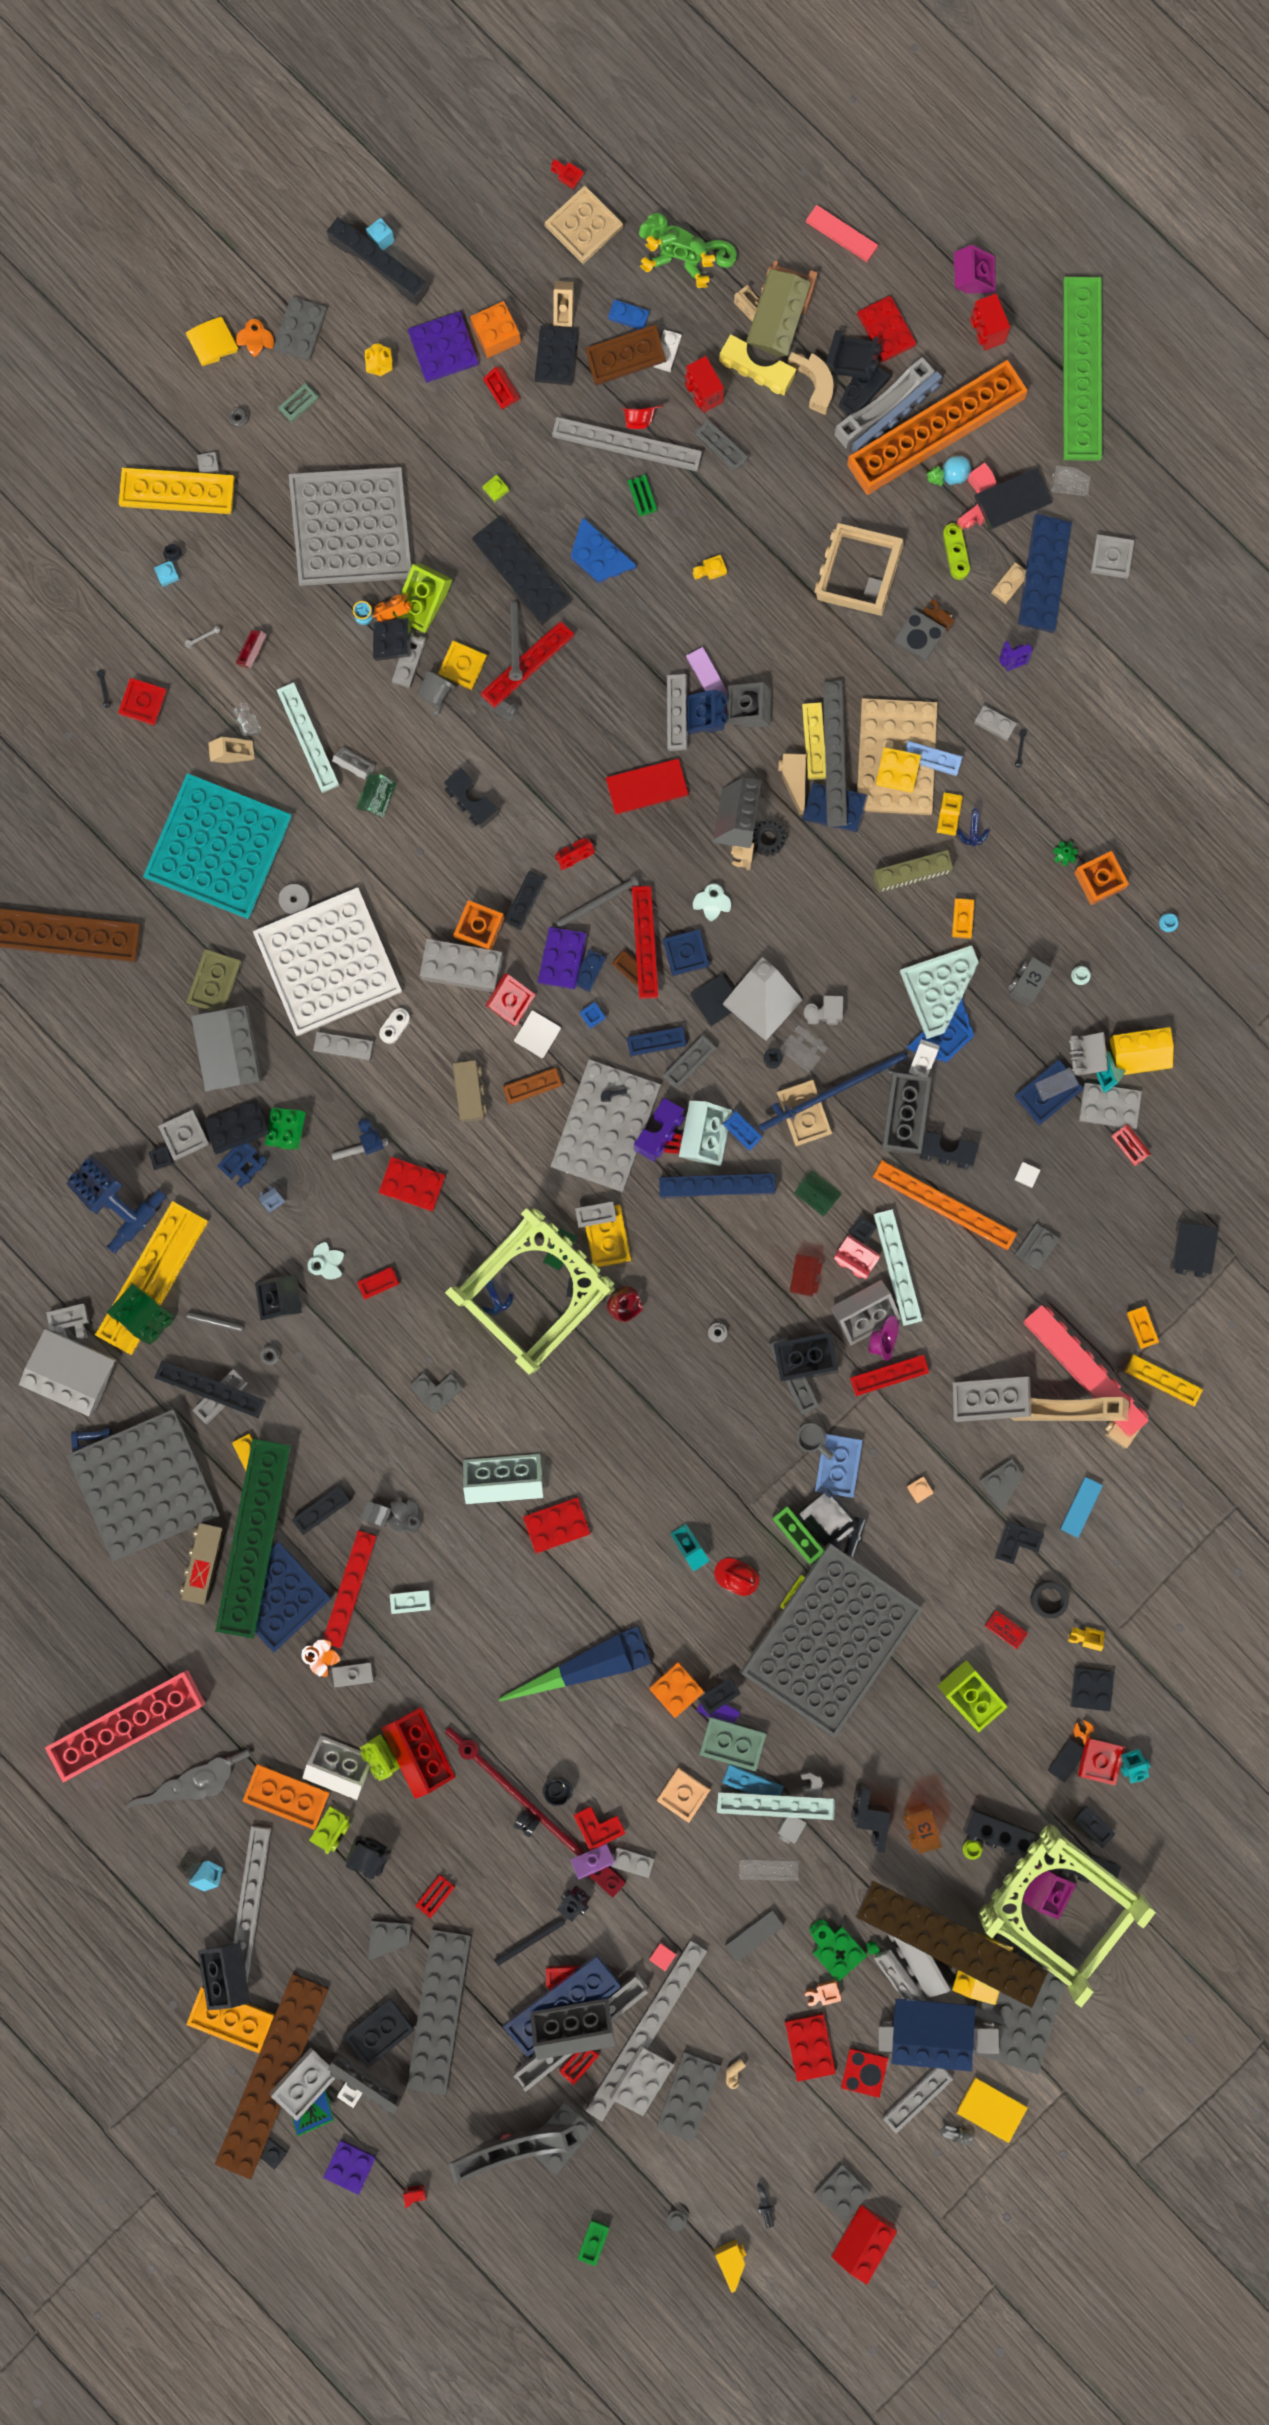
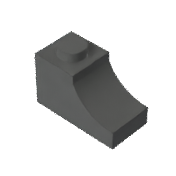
M369 1500L360 1519L386 1527V1521L394 1517L390 1507L374 1500Z

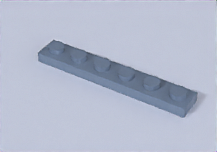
M939 372L934 373L853 443L852 451L855 453L885 435V431L888 428H894L902 416H908L916 404L921 405L930 392L935 393L941 386L942 376Z

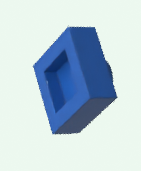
M595 1002L579 1012L590 1029L606 1019Z

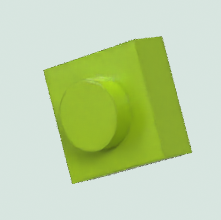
M497 475L482 486L494 503L509 491V488Z

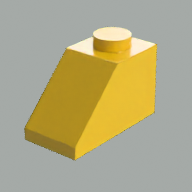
M736 2239L715 2249L716 2259L732 2293L736 2291L745 2266L744 2257L747 2256L743 2245H739Z

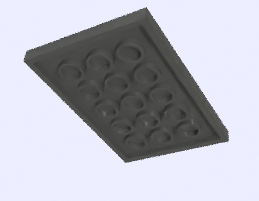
M996 1933L995 1940L1014 1947L1013 1953L1047 1970L1005 1936ZM1056 1953L1070 1965L1072 1964V1958ZM1047 1970L1048 1974L1032 2008L1001 1992L999 1993L996 2005L976 2000L974 2025H982L983 2022H993L994 2025H998L999 2054L978 2053L974 2049L973 2054L1038 2075L1065 1983Z

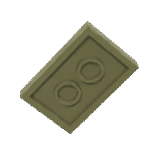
M205 949L186 1003L211 1012L225 1010L242 962Z

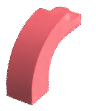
M983 463L969 474L968 482L977 493L997 485L995 477L986 463ZM978 504L958 519L957 525L962 530L971 528L976 521L980 526L985 522Z

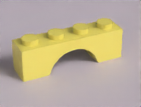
M730 334L720 352L719 361L727 368L737 370L744 377L748 376L754 379L761 386L769 387L772 392L785 396L795 378L796 369L782 361L767 367L756 365L748 357L747 343Z

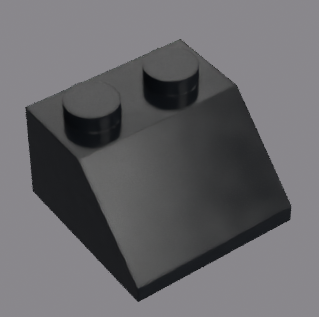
M296 1275L275 1277L255 1283L260 1320L302 1313Z

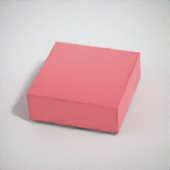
M660 1942L649 1960L666 1971L675 1958L676 1953Z

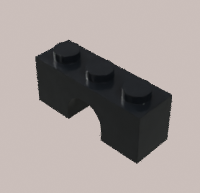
M462 768L444 781L446 787L444 791L446 794L458 801L456 805L462 812L466 811L470 815L468 819L475 827L478 825L482 829L499 815L498 810L486 796L477 802L470 801L467 798L468 792L475 786Z
M924 1131L921 1154H915L920 1156V1160L931 1161V1159L938 1160V1164L946 1166L952 1163L956 1164L957 1168L968 1170V1167L972 1168L974 1166L978 1143L960 1139L957 1142L955 1151L945 1152L940 1147L941 1135Z

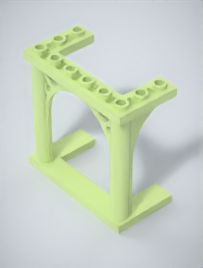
M526 1208L521 1213L524 1219L520 1225L460 1287H450L445 1293L458 1306L468 1308L518 1357L515 1362L530 1375L541 1367L540 1364L615 1288L613 1287L614 1282L607 1276L602 1277L599 1274L601 1270L593 1262L590 1265L585 1260L587 1256L578 1249L576 1251L571 1246L573 1243L566 1236L562 1238L557 1233L559 1229L552 1222L548 1224L544 1220L545 1215L541 1211ZM538 1232L543 1233L545 1238L542 1246H537L534 1240ZM530 1236L531 1245L527 1247L524 1243L528 1242L526 1239ZM549 1238L551 1244H555V1247L553 1249H550L547 1246ZM540 1250L555 1255L566 1265L573 1280V1297L564 1315L526 1352L472 1299L514 1256L525 1251ZM563 1255H567L568 1259L563 1260ZM578 1267L579 1271L585 1273L577 1275L574 1270ZM584 1277L589 1278L591 1285L587 1288H582L578 1285V1280ZM579 1291L584 1293L587 1292L585 1296L582 1294L581 1299H579L577 1296V1293Z
M1050 1824L1049 1827L1046 1826L1041 1831L1039 1840L1029 1846L1028 1854L1018 1860L1012 1874L1009 1873L1005 1877L1003 1886L993 1892L992 1900L988 1905H983L978 1917L987 1935L991 1938L996 1933L1005 1936L1063 1981L1074 2002L1082 2008L1094 1992L1087 1980L1133 1920L1144 1928L1156 1912L1144 1895L1140 1892L1136 1894L1064 1838L1059 1830ZM1046 1852L1054 1858L1052 1864L1045 1862L1044 1854ZM1059 1854L1062 1855L1061 1859L1066 1860L1064 1863H1059ZM1040 1860L1042 1866L1039 1869H1036L1035 1865L1037 1866L1038 1861ZM1065 1868L1081 1873L1125 1907L1078 1969H1075L1033 1936L1027 1929L1022 1917L1021 1904L1026 1888L1035 1877L1051 1869ZM1027 1877L1028 1881L1023 1882V1880ZM1014 1892L1018 1893L1016 1899L1010 1898L1014 1896ZM1008 1903L1017 1906L1016 1910L1012 1913H1006L1002 1908ZM1017 1916L1018 1922L1015 1923L1012 1918Z

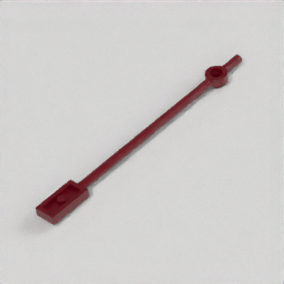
M451 1727L444 1732L459 1746L458 1752L463 1759H473L576 1856L585 1853L478 1753V1745L474 1740L462 1739ZM465 1747H471L472 1752L466 1753ZM609 1866L588 1875L612 1898L626 1884Z

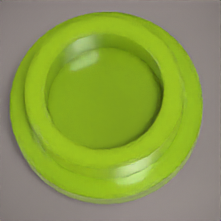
M970 1839L964 1843L962 1851L965 1857L974 1860L981 1856L982 1846L978 1841Z

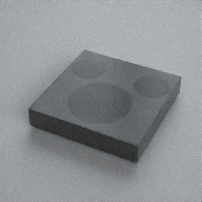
M914 609L895 638L894 643L926 662L946 628Z

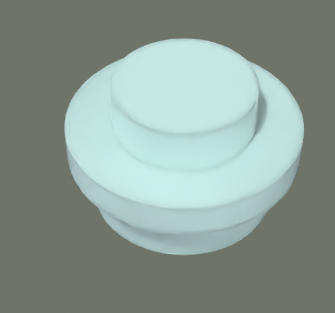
M1077 966L1073 969L1071 978L1075 984L1084 985L1090 980L1091 974L1088 968Z

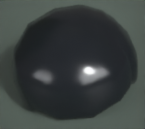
M554 1776L545 1782L542 1793L547 1803L553 1806L565 1805L573 1797V1788L564 1777Z

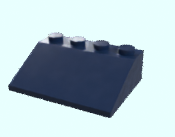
M895 1998L892 2064L972 2072L975 2005Z

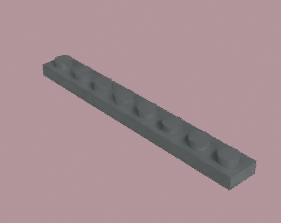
M842 681L823 682L828 827L846 826Z

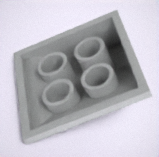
M762 957L724 1001L723 1005L767 1041L802 1002V999L780 972Z

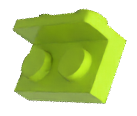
M330 1805L309 1841L324 1849L326 1854H329L331 1850L334 1852L340 1843L337 1840L340 1834L345 1835L351 1825L348 1823L350 1817Z

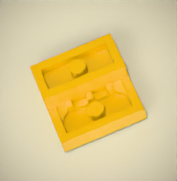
M222 316L202 323L186 332L202 366L218 362L220 357L237 353L238 347Z

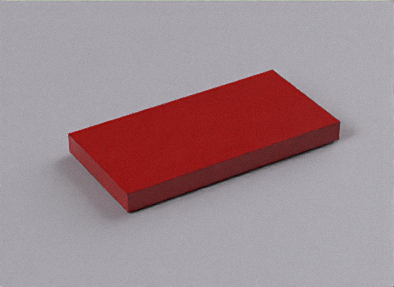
M679 759L606 777L615 815L688 796Z

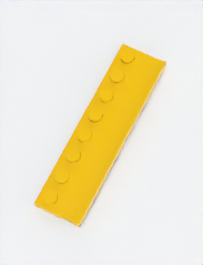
M172 1201L114 1303L133 1283L148 1292L159 1304H162L209 1221ZM108 1314L95 1334L130 1355L134 1353L141 1341L133 1336L119 1321Z

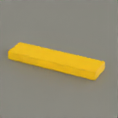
M1132 1354L1124 1371L1193 1407L1203 1391L1202 1388Z

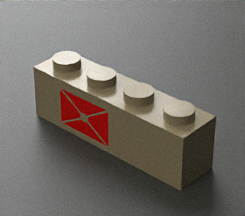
M199 1523V1526L195 1527L193 1537L196 1539L195 1544L191 1545L189 1551L191 1561L185 1568L184 1575L187 1578L186 1582L182 1583L180 1589L181 1600L203 1605L208 1603L225 1527L208 1523Z

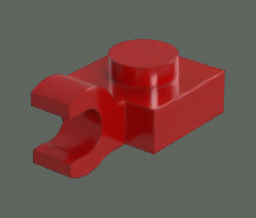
M554 159L550 165L552 167L550 170L559 175L558 180L573 190L584 176V172L570 162L564 166Z

